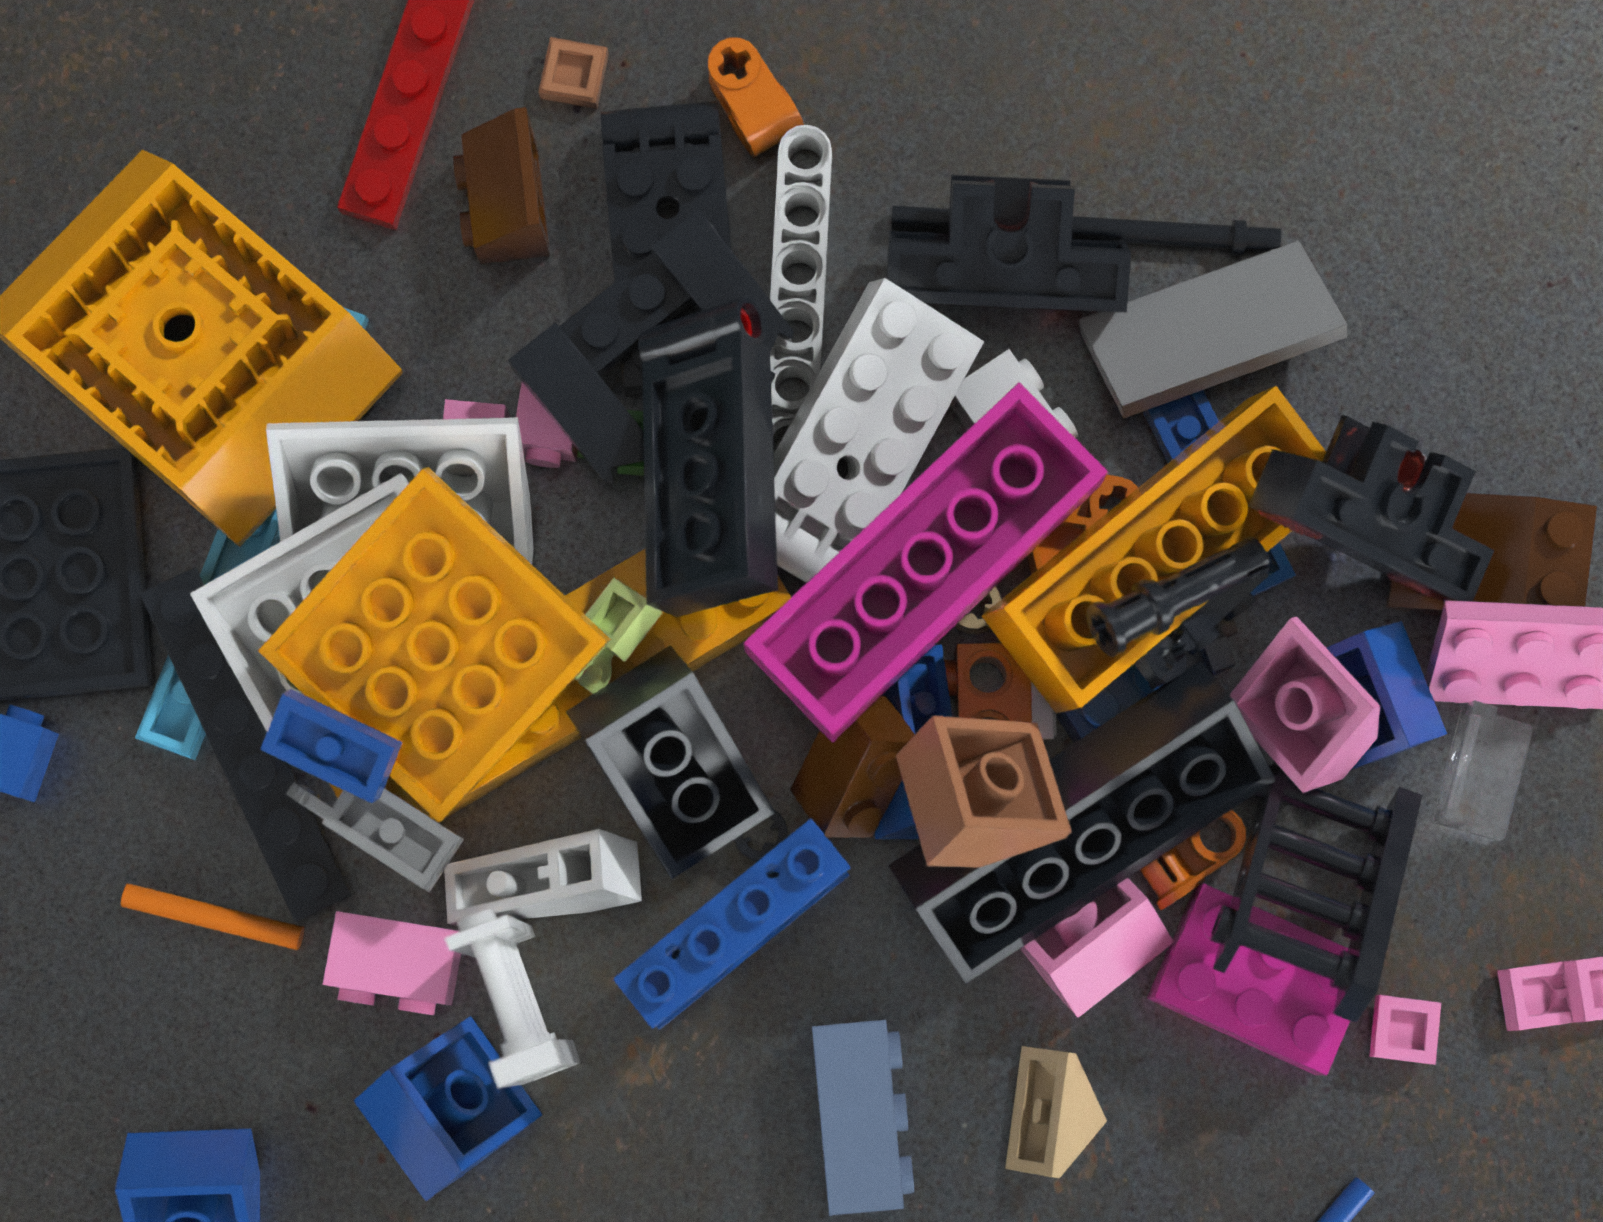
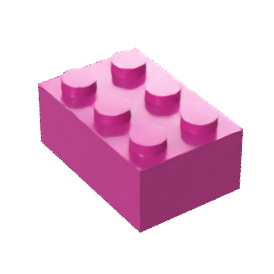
M1201 884L1194 888L1172 938L1174 943L1168 947L1146 999L1311 1074L1327 1076L1350 1023L1347 1019L1333 1015L1338 989L1330 986V979L1243 946L1239 947L1225 973L1214 970L1213 965L1219 944L1210 941V935L1222 905L1230 907L1232 896L1207 884ZM1252 906L1249 922L1336 955H1339L1342 950L1348 951V948Z

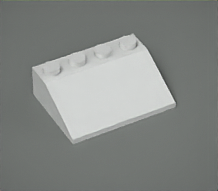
M518 418L267 424L266 434L280 542L398 474H403L410 483L422 468L429 467L532 564L534 541L531 502Z
M398 474L190 593L266 731L269 729L281 695L290 689L301 694L303 693L260 654L258 650L409 484L403 474Z

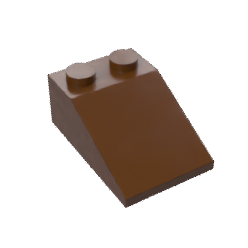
M1467 493L1452 529L1494 550L1473 602L1585 607L1597 506L1542 497ZM1390 577L1386 608L1441 616L1445 599L1424 594Z

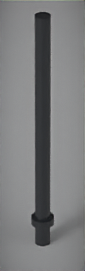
M892 205L891 229L948 232L949 209ZM1073 216L1071 239L1230 249V255L1243 256L1245 250L1271 251L1279 248L1281 245V228L1249 227L1246 220H1233L1232 225Z

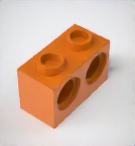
M1002 643L957 644L954 651V660H944L949 696H955V717L1032 723L1031 680ZM979 663L993 664L1002 673L1003 685L994 692H982L973 686L970 680V670Z

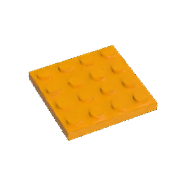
M427 467L421 469L263 644L258 652L305 696L403 742L389 776L440 823L458 806L611 639L439 476Z

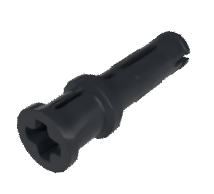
M1248 536L1217 554L1215 553L1166 579L1164 578L1158 582L1142 579L1132 585L1130 593L1107 604L1097 601L1088 606L1086 619L1091 635L1104 653L1115 657L1125 651L1127 643L1149 632L1156 635L1166 632L1174 623V617L1199 606L1243 582L1267 573L1269 571V567L1266 565L1269 563L1267 552L1258 539Z

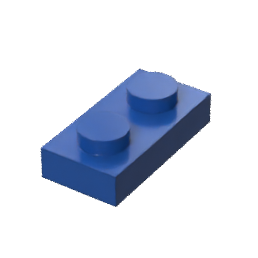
M290 689L281 695L260 750L367 802L374 803L381 798L403 742Z

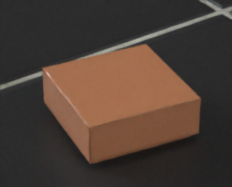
M550 37L539 87L540 99L597 109L609 55L608 48Z

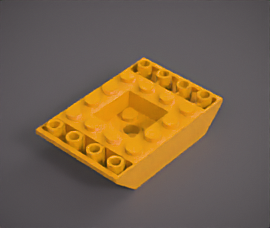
M143 149L0 295V339L239 547L276 509L266 434L267 424L359 421L403 374L402 369L347 310L177 166ZM187 315L195 319L194 331L187 339L173 342L164 338V328L173 317Z

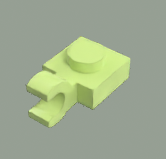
M615 578L612 579L585 614L611 639L575 678L576 680L579 679L577 683L592 694L607 686L612 674L611 661L613 656L616 655L625 662L663 613L656 608L646 605L645 597Z

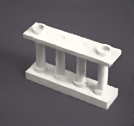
M493 908L458 920L456 923L460 932L445 937L446 944L450 951L476 957L506 1040L505 1044L500 1045L504 1057L489 1063L497 1087L524 1085L580 1064L581 1061L573 1040L557 1039L555 1033L550 1034L547 1031L518 951L517 943L535 937L532 926L509 915L497 918Z

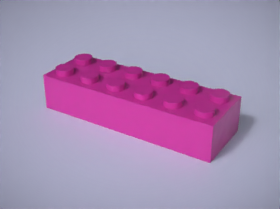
M1018 382L744 642L745 653L833 743L1102 485L1108 471Z

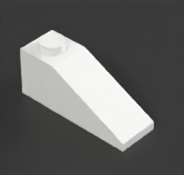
M601 829L449 863L444 869L447 924L454 926L462 918L491 908L494 909L497 918L509 915L516 919L590 913L642 901L637 842Z

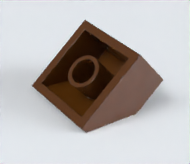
M514 108L461 134L463 154L453 155L458 191L467 190L470 211L460 212L462 240L464 247L474 246L480 264L550 256L538 145L527 108Z

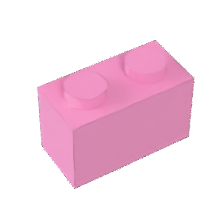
M336 911L323 985L339 987L337 1000L374 1006L376 994L400 997L398 1010L434 1015L436 1003L451 1006L453 1003L461 953L450 951L445 937L460 931Z

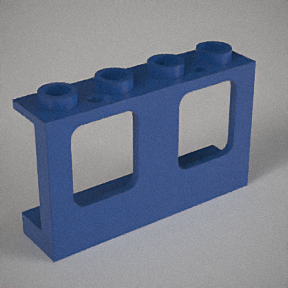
M809 819L614 977L613 980L652 1029L657 1027L661 1030L848 878L849 874L847 871L851 867L815 822ZM772 873L779 874L776 878L768 877ZM680 950L678 958L673 959L674 952Z

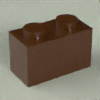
M881 696L833 743L819 730L790 791L808 817L815 822L826 837L872 838L902 781L896 755L913 738L915 733L889 698Z

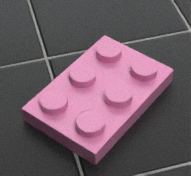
M1445 600L1425 674V680L1434 701L1603 709V608Z

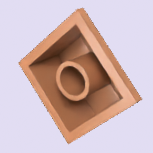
M932 716L896 755L927 866L980 868L1062 840L1072 832L1038 723Z

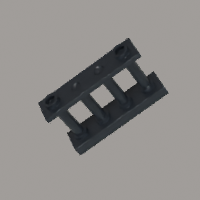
M1274 761L1272 765L1268 764L1276 781L1251 796L1259 799L1230 907L1222 905L1212 928L1210 941L1219 944L1213 969L1225 973L1239 947H1246L1330 979V986L1338 989L1333 1015L1357 1023L1378 991L1422 795L1399 787L1387 808L1377 805L1375 810L1317 788L1303 793L1290 778H1287L1286 773ZM1282 801L1366 833L1365 839L1374 842L1371 854L1366 852L1361 857L1275 825L1280 802ZM1268 848L1354 880V887L1362 890L1360 901H1354L1350 906L1263 873L1262 869ZM1255 897L1342 929V936L1350 939L1348 951L1342 950L1339 955L1249 922Z

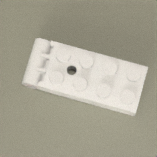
M886 278L868 283L773 455L777 566L805 583L812 579L903 492L984 343L983 340ZM840 458H843L848 465V473L844 479L837 472V463Z

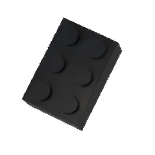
M671 645L566 711L649 848L671 879L677 877L775 813L694 673Z

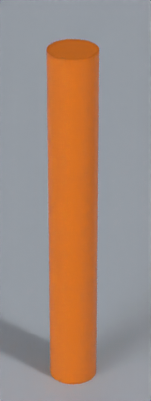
M129 883L126 884L121 897V907L297 951L301 946L304 936L303 926Z

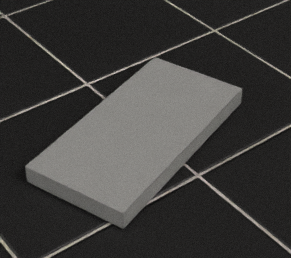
M1299 240L1129 301L1127 303V313L1101 311L1079 319L1080 334L1123 419L1347 338V323Z

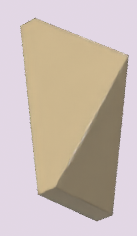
M1022 1046L1005 1169L1060 1178L1107 1120L1077 1054Z

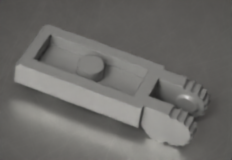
M293 782L286 793L292 799L324 819L322 824L428 892L431 891L464 840L385 788L381 798L374 803L367 802L343 790L333 807L320 799L318 793L303 784L298 785Z

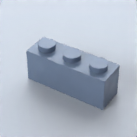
M886 1020L812 1026L829 1216L904 1209L903 1194L914 1193V1179L911 1156L899 1157L897 1132L908 1131L905 1093L893 1094L891 1069L902 1068L899 1031L887 1032Z

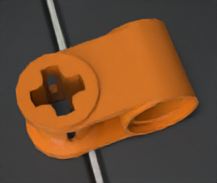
M729 37L719 41L712 48L708 57L710 88L727 114L739 140L753 158L778 144L790 129L795 126L804 125L802 117L791 97L783 86L776 81L757 49L749 41L742 38ZM731 63L737 70L744 67L745 77L738 80L733 73L725 75L724 66Z
M1230 810L1218 818L1225 822L1231 831V842L1224 852L1215 853L1208 850L1202 844L1200 831H1198L1159 857L1174 879V882L1171 881L1157 859L1140 869L1158 896L1156 905L1160 911L1199 886L1206 880L1205 877L1233 859L1243 849L1246 841V828L1242 819L1234 811Z

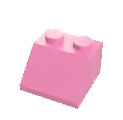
M1298 617L1290 618L1230 694L1254 739L1303 793L1342 780L1378 737L1380 705Z
M1127 878L1020 949L1050 988L1078 1018L1172 945L1174 941L1149 899Z

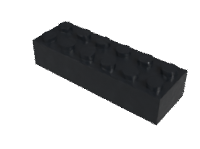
M1198 661L1179 676L1160 686L1049 759L1072 831L1066 838L980 868L927 866L921 844L888 865L912 905L966 984L1276 781L1235 701L1201 661Z

